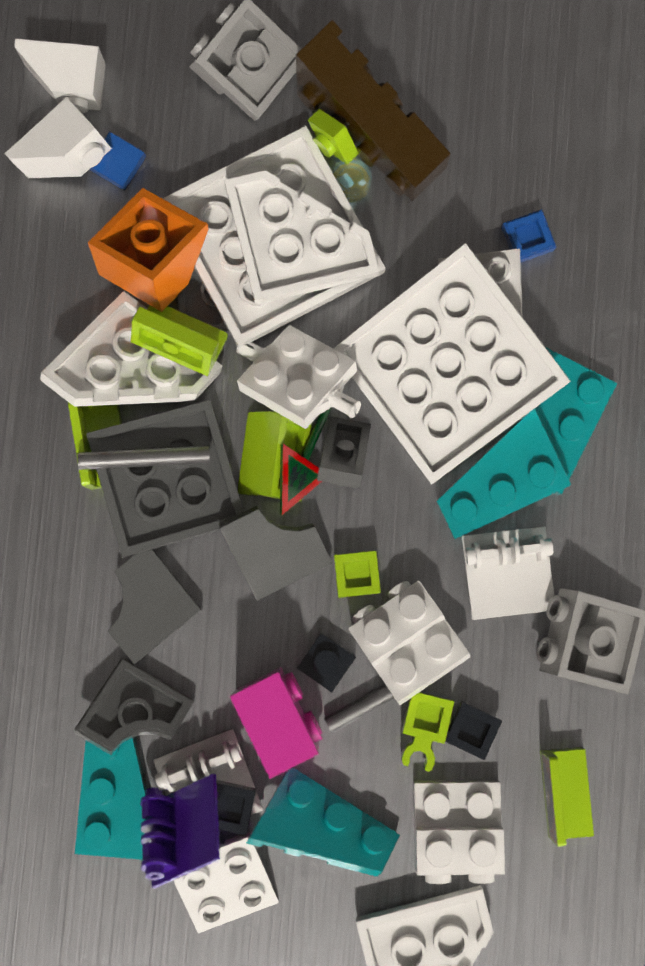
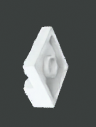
M419 580L412 585L408 581L396 585L387 594L390 599L377 609L373 605L362 608L352 618L355 624L348 628L399 705L471 657L466 647L446 621L444 614Z
M413 781L414 867L417 875H425V882L431 884L450 883L451 875H468L469 882L487 884L495 881V875L505 874L500 781Z

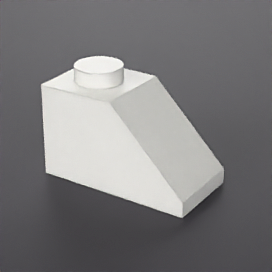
M15 39L14 47L24 65L57 104L67 97L82 114L87 113L88 110H101L106 64L98 46Z
M66 97L4 154L28 178L80 177L90 168L96 166L112 148Z

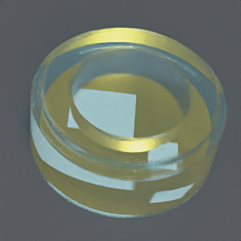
M354 158L348 165L339 161L333 167L332 173L350 203L360 201L368 194L372 178L370 169L363 161Z

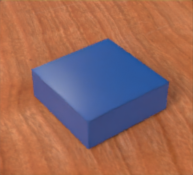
M109 131L104 140L112 149L103 156L96 166L90 168V171L125 191L146 159V155L140 149Z
M542 209L504 222L501 226L509 249H520L521 263L553 252L556 249Z

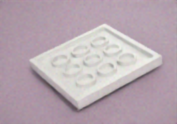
M307 126L162 198L208 224L209 230L197 259L195 270L238 349L375 278L372 277L255 305L225 187V179L266 170L280 178V182L298 193L304 192L331 208L332 213L351 224L355 222L362 227L321 151L313 142V137ZM374 248L380 271L379 275L385 272L386 268Z
M466 243L333 348L356 361L357 372L352 378L431 484L442 478L571 382Z

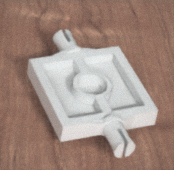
M288 325L266 348H262L253 342L239 349L237 347V354L253 361V364L237 380L239 391L304 429H307L319 414L331 407L345 413L350 418L355 417V413L359 412L361 402L342 393L345 384L357 372L356 361L293 326Z

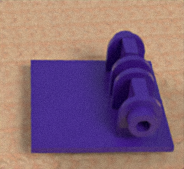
M212 773L167 796L162 795V791L159 788L153 787L145 790V796L140 799L142 819H145L141 823V831L145 833L141 836V870L146 872L147 879L152 880V888L160 887L220 860L216 774Z

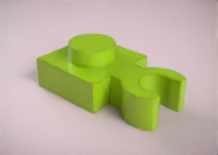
M422 692L409 699L401 732L413 736L412 742L408 743L401 753V761L404 766L409 765L410 757L414 752L420 751L426 756L424 770L430 772L433 769L435 755L431 749L432 741L445 744L454 706L453 700Z

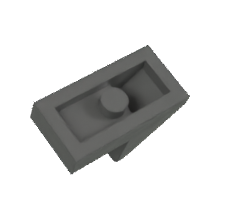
M330 416L317 481L360 489L371 424Z

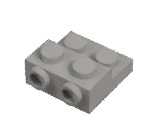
M243 0L238 6L231 1L215 20L221 26L216 34L211 38L205 33L190 51L195 60L189 67L219 95L226 94L249 117L256 121L296 73V54L301 48L251 0Z
M560 588L558 595L553 596L547 606V616L551 620L548 637H544L537 647V659L541 662L539 671L629 695L645 629V610L580 591Z

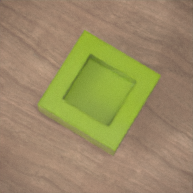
M320 109L308 119L316 135L313 138V142L318 146L323 155L328 158L334 155L348 165L359 154L345 125Z
M376 551L334 555L338 598L381 593Z

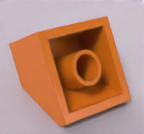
M142 188L87 243L100 276L162 312L189 284L209 228L206 222Z

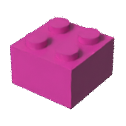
M282 667L237 688L230 696L270 779L318 755V741L323 739L321 735L323 734L312 710L304 713L299 703V700L303 699V692L293 672L285 675Z

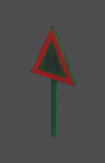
M332 407L319 415L302 456L285 444H281L280 515L287 512L322 482L317 481L319 468L311 463L309 459Z

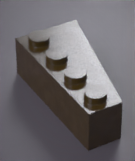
M331 20L296 54L297 95L301 102L311 111L320 109L345 125L354 145L357 147L359 158L371 168L375 165L386 176L385 181L396 194L399 196L405 194L411 201H414L447 168L451 153L415 112H409L405 115L402 111L403 104L398 93L388 82L378 84L373 79L372 72L367 66L369 60L358 48L352 54L338 39L343 31Z

